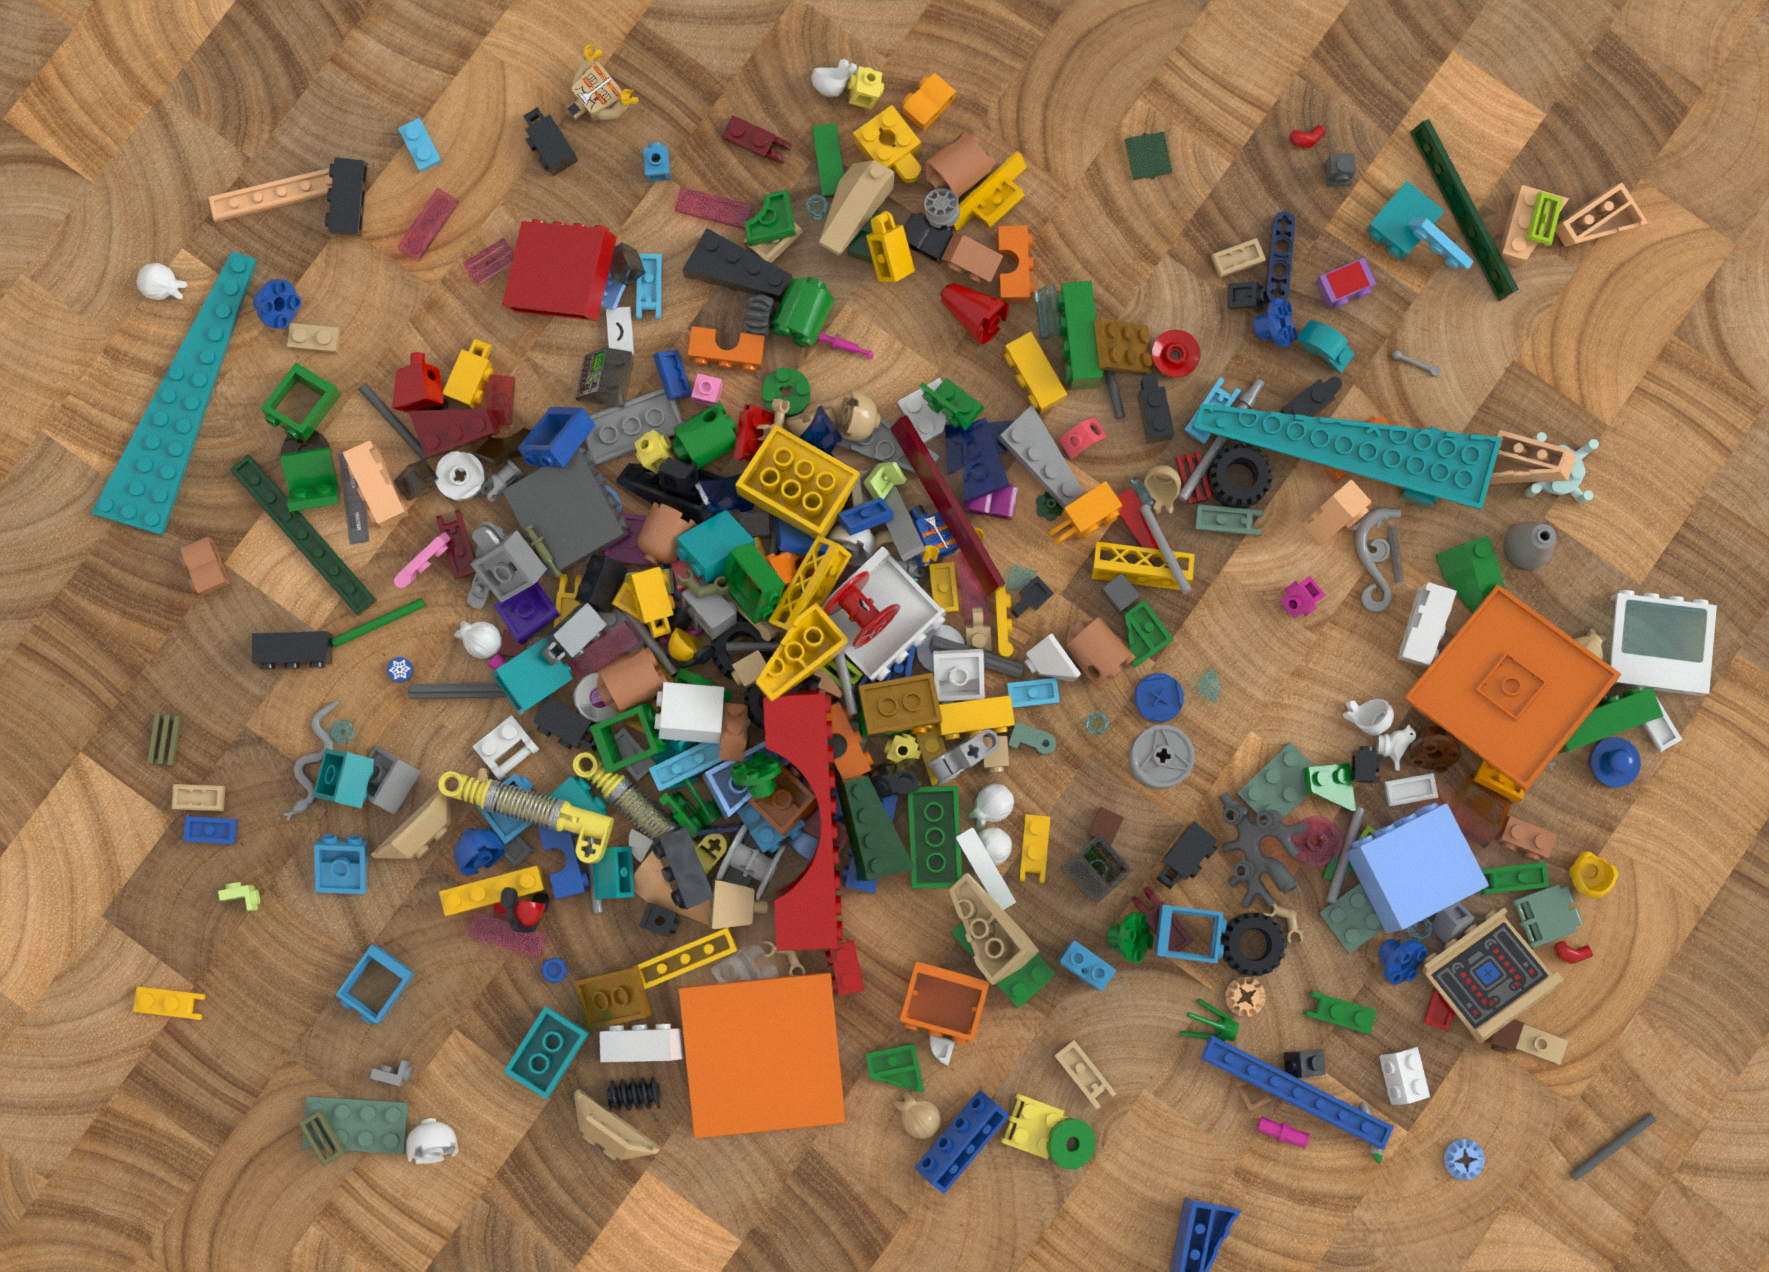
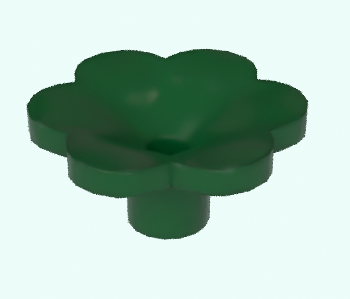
M1047 491L1044 495L1036 498V505L1038 506L1036 512L1038 516L1045 517L1048 521H1054L1057 516L1062 515L1064 509Z

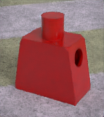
M411 353L410 365L399 368L396 372L392 408L409 413V411H421L444 404L439 369L425 363L424 353Z

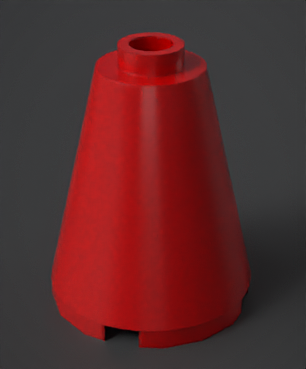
M957 283L947 284L940 294L942 297L941 303L973 339L980 344H987L997 335L1001 329L998 327L1001 319L1006 321L1009 314L1010 306L1005 301Z

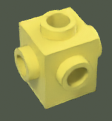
M859 66L855 74H851L848 80L847 88L850 89L849 103L872 109L884 90V83H881L882 73L868 67Z
M652 430L634 442L637 450L636 457L643 467L656 474L661 463L665 462L668 457L675 459L671 450L672 443L665 434L662 435Z
M902 733L901 737L896 735L894 740L889 739L884 753L888 754L886 760L897 764L908 758L919 759L921 751L917 750L919 744L915 743L916 738ZM902 746L908 750L904 756L898 753V749Z

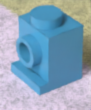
M650 143L648 148H643L647 182L671 180L668 147H663L662 143ZM652 158H660V160L653 162Z

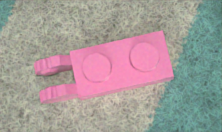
M443 532L395 576L394 584L401 589L416 579L417 571L421 574L431 565L428 560L434 554L438 558L448 549L446 543L451 539L449 535Z

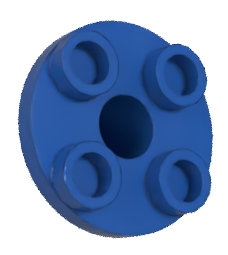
M273 279L264 284L261 290L255 293L253 307L264 325L275 329H285L294 319L297 310L301 307L302 301L291 283L281 279Z
M1280 298L1271 300L1268 306V314L1263 311L1262 315L1256 316L1254 319L1253 328L1256 336L1264 341L1273 339L1280 348L1290 346L1292 340L1297 338V329L1292 324L1291 303L1289 301L1284 302Z
M1618 737L1607 738L1599 742L1592 750L1588 759L1594 777L1608 787H1622L1630 784L1638 776L1641 768V758L1636 747L1631 742Z
M1400 939L1385 941L1378 952L1381 958L1380 962L1385 965L1383 973L1385 980L1392 985L1400 984L1405 980L1408 982L1413 981L1418 975L1417 969L1426 957L1428 950L1417 940H1409L1402 945L1400 944Z

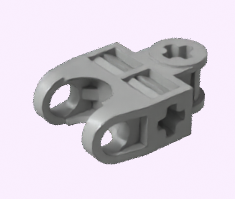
M986 729L973 737L962 740L929 761L926 765L931 767L939 780L937 784L941 786L958 776L963 770L973 766L994 752L999 747V738L994 731ZM984 735L991 737V748L983 744Z

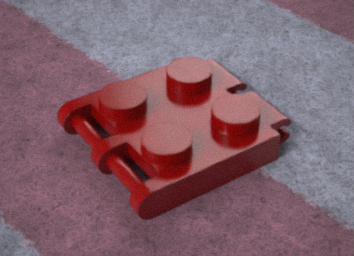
M753 404L744 405V409L740 411L734 452L735 459L739 461L744 459L748 463L751 462L764 442L758 440L764 434L763 429L756 428L761 424H774L775 413L765 409L762 410V408Z

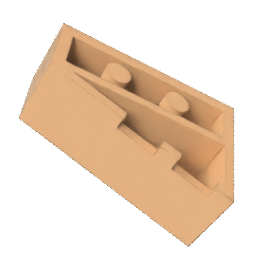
M1619 183L1610 187L1557 223L1555 232L1564 246L1568 247L1648 224L1624 184Z

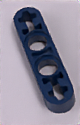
M1286 211L1278 213L1272 222L1265 289L1267 294L1266 301L1268 303L1275 299V296L1271 293L1274 292L1276 283L1285 282V284L1281 283L1279 285V293L1283 294V296L1279 297L1285 302L1289 294L1295 218ZM1282 218L1286 219V223L1290 224L1285 228L1284 235H1280L1282 225L1277 223ZM1278 241L1285 242L1288 246V251L1279 253L1275 249V243ZM1282 265L1286 270L1285 275L1281 277L1276 276L1272 270L1273 266Z

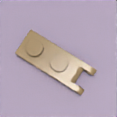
M1072 1040L1054 1055L1096 1109H1099L1101 1106L1095 1098L1103 1091L1107 1090L1112 1097L1116 1095V1092L1075 1040Z

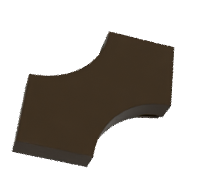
M522 428L516 434L505 438L489 437L475 452L477 459L498 466L509 458L523 456L517 448L531 430Z

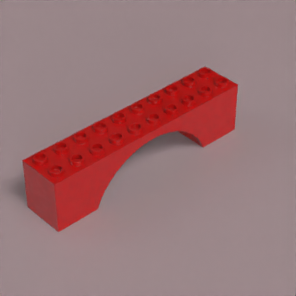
M825 689L787 691L771 702L764 694L766 749L774 751L789 760L804 775L815 794L821 817L820 838L810 862L795 880L775 892L777 951L838 948V941L843 940L842 920L837 921V915H841L842 906L841 895L836 896V890H840V871H835L834 866L839 865L838 846H833V840H838L837 821H832V815H836L837 811L836 796H831V789H835V771H830L829 764H834L833 745L828 746V739H832L833 736L832 720L827 721V713H831V695H826Z

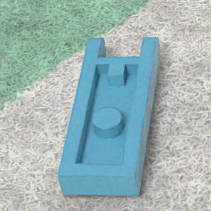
M637 254L636 319H642V310H656V319H661L662 254Z
M1220 377L1202 404L1230 407L1241 390L1236 388L1232 395L1220 388L1225 380ZM1197 411L1184 432L1204 445L1211 434L1193 429Z

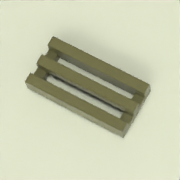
M155 713L147 763L175 765L181 716ZM164 720L158 759H156L161 722ZM170 721H174L168 760H164Z
M322 1109L298 1123L323 1167L347 1153ZM315 1118H319L321 1124L323 1125L328 1136L330 1137L335 1148L337 1149V1153L334 1152L332 1146L330 1145L329 1141L327 1140L325 1134L323 1133ZM310 1122L330 1156L328 1159L322 1152L307 1123Z

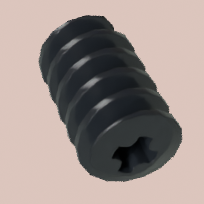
M654 1076L651 1077L649 1084H646L644 1077H641L639 1085H636L634 1078H631L629 1086H626L624 1079L620 1080L619 1086L615 1085L614 1080H610L608 1087L609 1112H611L613 1105L617 1112L621 1111L623 1104L626 1110L630 1111L633 1103L637 1110H641L643 1102L647 1109L652 1108L653 1102H655L657 1108H661L660 1083H656Z

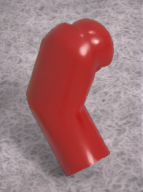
M1317 125L1310 133L1294 130L1290 133L1289 140L1294 146L1311 148L1326 134V131L1320 125Z
M1559 941L1554 946L1557 957L1569 964H1575L1593 957L1591 948L1588 945L1575 950L1568 946L1565 941Z

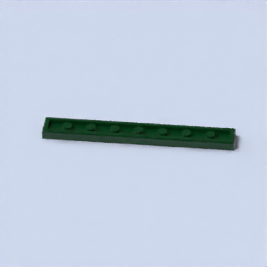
M1430 119L1424 120L1410 134L1498 301H1502L1518 291L1519 288Z
M249 454L230 469L233 475L357 616H360L377 601L300 511L289 512L286 495Z

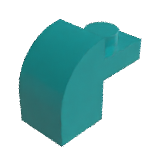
M1309 320L1296 338L1309 354L1322 357L1338 373H1342L1355 355L1347 345L1348 340L1342 334L1321 322Z

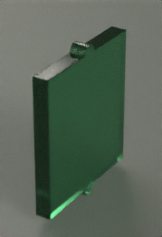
M1164 132L1148 135L1143 133L1142 136L1125 139L1133 180L1149 177L1154 179L1155 176L1172 173Z

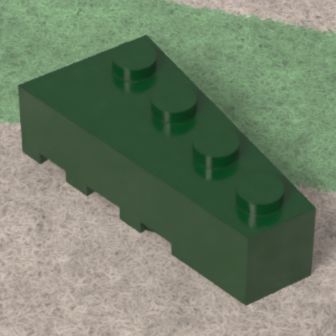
M855 776L836 781V788L858 880L871 881L914 869L869 777Z

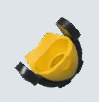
M686 614L678 616L672 622L671 627L673 630L665 647L666 656L672 662L671 664L683 669L697 664H704L714 655V650L711 646H703L698 637L685 632L691 624V619Z

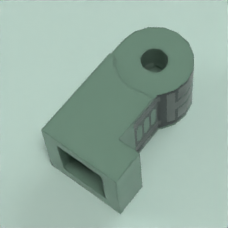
M1015 722L1007 744L1009 748L1015 750L1021 744L1033 748L1036 753L1045 756L1055 750L1056 739L1048 732Z

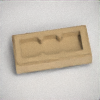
M1257 238L1211 255L1219 279L1266 261Z
M173 784L172 809L224 811L225 786Z
M1524 1024L1516 1049L1561 1065L1568 1040Z

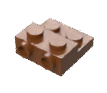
M782 765L780 773L774 777L777 784L774 787V792L770 796L761 799L751 797L748 802L780 834L786 836L801 818L806 819L818 806V802L810 784L805 785L800 780L803 775L793 766L788 769L784 765Z

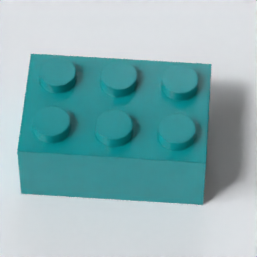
M545 1006L503 1072L541 1097L548 1099L555 1091L591 1032L552 1007Z

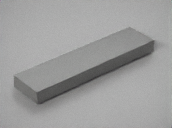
M894 486L883 499L893 511V519L885 523L902 560L906 561L926 549L897 487Z

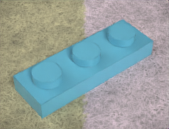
M1412 216L1407 225L1414 230L1413 234L1417 238L1426 241L1430 245L1429 249L1432 252L1446 259L1445 263L1453 269L1470 268L1473 260L1427 218Z
M703 742L649 768V771L659 792L726 760L719 759V743Z

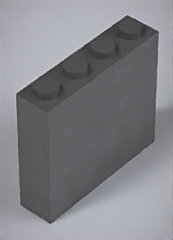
M580 447L563 468L542 467L502 490L522 530L530 525L534 526L532 528L538 538L544 537L542 542L553 557V564L562 574L591 558L592 555H596L630 536L627 530L629 524L623 515H619L616 509L618 503L611 493L608 494L604 486L607 484L605 478L593 466L595 463L594 457L589 450ZM525 533V535H526V537H527L529 543L531 544L532 541L530 540V538L528 537V535ZM532 547L534 553L547 568L545 571L546 576L556 578L549 564L544 563L535 548Z

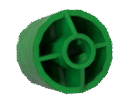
M813 277L791 279L771 323L773 326L771 332L781 337L786 335L793 338L792 343L802 348H805L806 345H815L835 302V298L829 292L826 284Z
M720 401L673 427L676 436L672 448L680 461L685 463H697L698 470L735 449L737 431L733 432V430L737 427L730 415L724 416L727 412Z

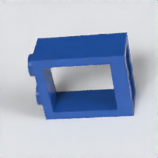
M550 407L517 449L523 455L524 461L530 466L563 468L596 425L583 408Z

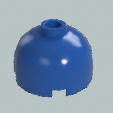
M469 828L462 832L461 837L456 842L453 857L462 875H475L479 873L478 868L485 866L486 869H489L499 862L505 855L503 850L505 848L499 837L491 830Z

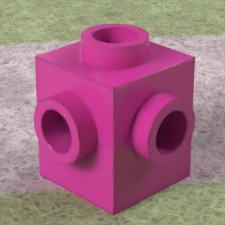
M1309 576L1300 584L1296 581L1284 589L1287 594L1279 600L1285 610L1295 619L1302 613L1306 617L1317 609L1315 603L1323 598L1325 594Z

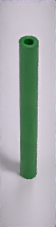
M420 598L332 638L331 641L336 648L426 607L423 598Z

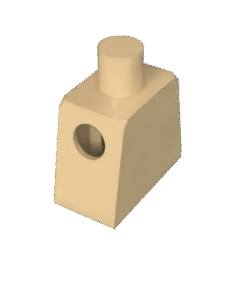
M711 879V891L714 896L710 899L708 927L711 929L751 925L753 913L767 914L768 900L760 899L758 901L754 898V888Z

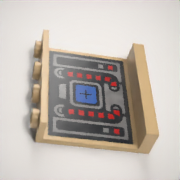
M1505 908L1499 912L1494 909L1483 918L1485 922L1479 926L1476 924L1470 926L1464 931L1465 936L1460 940L1452 939L1444 946L1446 950L1439 955L1436 952L1431 954L1424 960L1425 965L1422 969L1424 975L1480 1044L1558 988L1564 980L1558 972L1552 974L1510 924L1505 917L1508 912Z

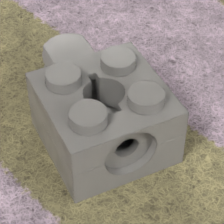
M483 522L472 534L473 540L482 549V552L470 565L501 603L534 585L547 570L546 566L517 530L503 538L491 522Z

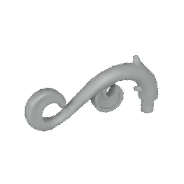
M1388 506L1375 508L1350 527L1351 531L1356 530L1355 545L1362 564L1384 592L1382 601L1377 602L1371 598V592L1377 588L1376 585L1371 584L1361 593V603L1370 612L1384 611L1390 605L1392 595L1386 580L1374 564L1387 559L1390 553V546L1384 539H1375L1369 545L1376 548V552L1371 553L1367 548L1368 532L1375 524L1378 528L1383 521H1388L1389 518H1400V508L1388 509Z

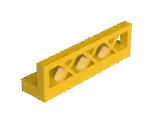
M817 536L768 622L788 632L795 619L814 603H817L822 608L852 555L840 544ZM821 546H828L829 548L825 555L818 557L817 553ZM815 567L813 576L806 579L805 574L808 569ZM802 588L803 593L800 598L793 601L794 593ZM789 610L790 615L785 624L780 622L779 619L782 614Z
M1096 542L1091 579L1112 581L1118 575L1123 574L1131 584L1180 590L1170 568H1167L1169 566L1159 549ZM1100 551H1111L1115 558L1111 561L1100 560ZM1172 551L1176 560L1188 561V571L1182 570L1191 587L1195 554ZM1128 554H1135L1140 561L1131 564L1123 557ZM1152 557H1159L1165 564L1160 567H1154L1148 560Z

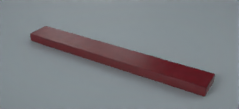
M907 415L900 417L890 428L985 593L988 597L995 594L1006 584L911 420Z

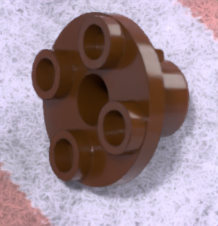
M1430 726L1422 731L1420 739L1413 742L1410 746L1409 754L1413 766L1433 769L1437 773H1443L1448 770L1449 766L1459 760L1461 750L1459 743L1453 738L1446 736V732L1442 728Z

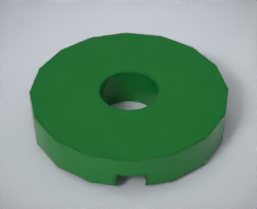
M1065 1118L1058 1121L1049 1132L1050 1137L1046 1148L1050 1159L1056 1165L1067 1170L1078 1169L1091 1159L1095 1150L1096 1139L1092 1128L1086 1122L1077 1118ZM1074 1137L1075 1145L1072 1149L1068 1150L1066 1147L1067 1140Z

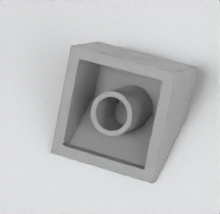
M375 744L368 758L374 759V770L368 781L366 799L395 815L403 805L411 787L417 782L421 771Z

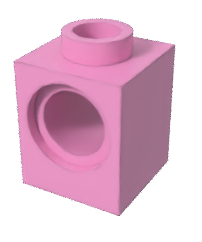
M697 373L691 396L693 403L709 407L718 402L723 388L722 380Z

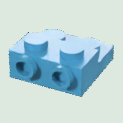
M513 774L503 782L506 785L522 787L523 790L526 789L527 791L533 787L525 775L521 777L519 774ZM476 805L504 844H508L524 830L534 825V823H527L526 820L522 822V819L518 821L517 818H509V815L507 817L504 814L501 816L500 813L496 814V811L490 813V811L482 810L479 805Z
M750 803L736 811L763 853L767 851L770 854L774 853L782 846L781 842L784 839L790 837L793 840L804 832L802 827L806 825L801 818L787 835L783 836Z
M325 834L322 838H318L314 844L315 892L366 894L369 840H362L360 835H350L347 839H337L335 834Z

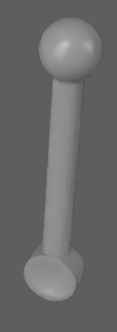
M1395 350L1392 353L1394 359H1402L1427 370L1433 377L1440 373L1439 367L1425 365L1402 355L1399 350Z

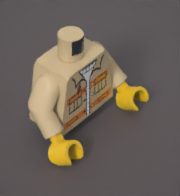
M588 44L584 48L585 56L580 62L572 81L571 91L576 101L566 109L575 120L585 112L593 121L598 119L601 121L618 119L629 108V104H637L639 99L638 97L630 99V94L634 90L625 89L622 91L598 60L594 61L595 58H599L602 55V50L598 49L593 54L592 48L595 44Z

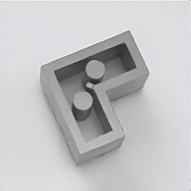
M703 580L698 582L701 586L712 584L711 582L706 584ZM690 588L682 593V613L689 616L691 626L697 633L704 629L713 640L736 624L737 609L730 600L726 601L722 595L714 593L698 598Z

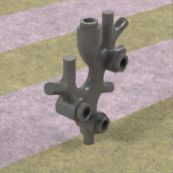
M1224 792L1219 796V799L1225 806L1223 808V818L1227 824L1236 826L1238 838L1223 843V848L1226 853L1239 850L1245 855V860L1239 861L1234 865V875L1227 881L1233 888L1241 881L1247 882L1248 889L1240 903L1243 907L1249 909L1255 897L1260 896L1269 908L1276 901L1261 881L1262 874H1268L1280 892L1283 891L1284 894L1293 891L1297 885L1295 877L1282 862L1262 854L1260 850L1261 840L1267 836L1277 838L1290 857L1294 858L1300 852L1293 844L1292 836L1306 832V824L1304 822L1293 825L1282 824V816L1277 810H1262L1257 814L1256 822H1252L1249 820L1248 809L1244 805H1240L1237 800L1233 801L1229 794Z

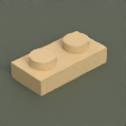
M290 323L287 347L295 350L338 353L341 330L339 327Z

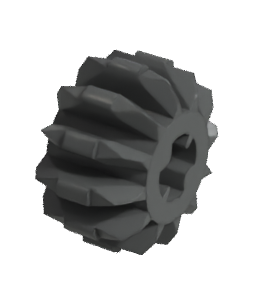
M759 294L753 295L748 299L746 311L744 312V328L747 334L766 337L771 333L773 327L771 323L776 312V304L773 298Z

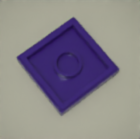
M538 581L502 603L498 601L493 605L519 644L560 616Z

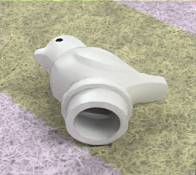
M1407 725L1404 730L1394 731L1391 735H1378L1377 755L1389 756L1394 763L1395 771H1400V758L1408 746L1416 739V732L1410 725Z

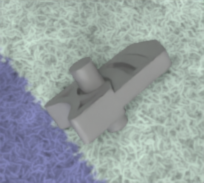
M478 573L475 574L467 602L473 608L481 609L485 607L491 590Z

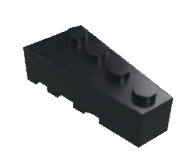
M706 228L682 269L686 278L698 279L708 284H716L728 287V289L734 291L739 290L750 293V295H767V297H771L775 302L781 303L792 279V274Z

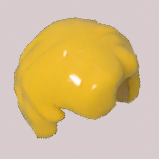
M1590 851L1580 852L1574 865L1569 870V876L1572 878V883L1577 891L1592 899H1599L1607 895L1615 886L1619 875L1614 865L1608 864L1603 857H1597Z

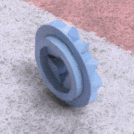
M1459 1139L1447 1147L1444 1154V1164L1447 1171L1453 1177L1468 1181L1478 1177L1484 1169L1485 1156L1482 1148L1474 1141ZM1464 1152H1466L1468 1157L1475 1158V1160L1468 1162L1466 1168L1463 1163L1455 1162V1160L1463 1157Z

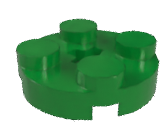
M781 367L765 379L762 386V398L769 411L775 413L772 408L774 399L789 401L790 408L785 413L784 418L802 413L809 405L811 397L810 385L807 378L801 372ZM790 387L793 396L791 398L787 396L783 399L780 390Z

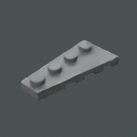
M1033 405L1028 407L998 437V440L1063 509L1084 492Z
M880 417L878 428L874 429L872 434L864 440L850 441L841 439L837 433L831 440L833 445L883 463L896 462L900 469L916 474L890 429L893 425ZM928 449L936 463L940 456Z

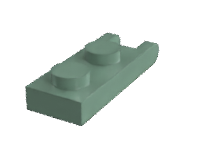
M1198 504L1196 506L1195 530L1262 536V530L1252 529L1253 516L1263 517V511Z

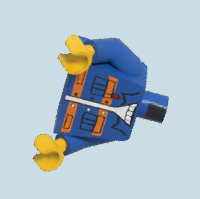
M918 505L909 511L926 549L914 556L919 567L952 555L959 549L939 512L928 516L922 505ZM974 528L975 532L977 533L978 537L982 542L984 534L983 530L979 528Z

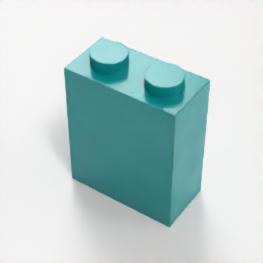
M1406 181L1365 231L1369 233L1368 236L1374 242L1383 244L1392 257L1400 258L1404 261L1420 242V239L1413 234L1414 230L1407 225L1412 216L1427 218L1435 224L1445 211Z
M725 509L678 536L676 553L682 562L686 561L697 578L700 577L708 584L722 576L731 549L748 542L755 547V540Z
M545 638L496 669L492 674L520 716L573 680L571 676L572 671L565 662L562 663L559 660L551 666L540 653L549 643ZM554 648L551 649L555 655L558 653Z

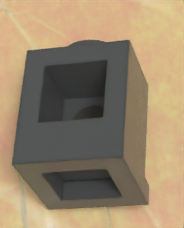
M1355 153L1330 154L1325 163L1327 187L1349 186L1352 184L1351 179L1356 173Z

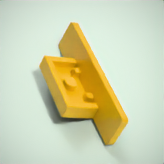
M1015 152L959 204L960 216L957 222L952 225L955 230L958 231L974 216L988 227H991L1025 196L1023 190L1012 182L1027 167L1021 153Z

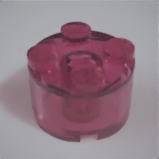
M1311 816L1296 822H1304L1307 831L1292 836V842L1300 852L1299 855L1293 858L1295 861L1306 867H1319L1327 865L1337 858L1342 848V837L1333 821L1323 816ZM1317 836L1316 841L1319 842V845L1312 847L1310 838Z

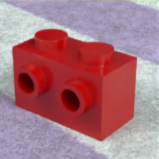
M854 940L839 943L838 948H829L830 951L825 953L828 967L833 966L835 976H831L833 991H839V996L864 991Z

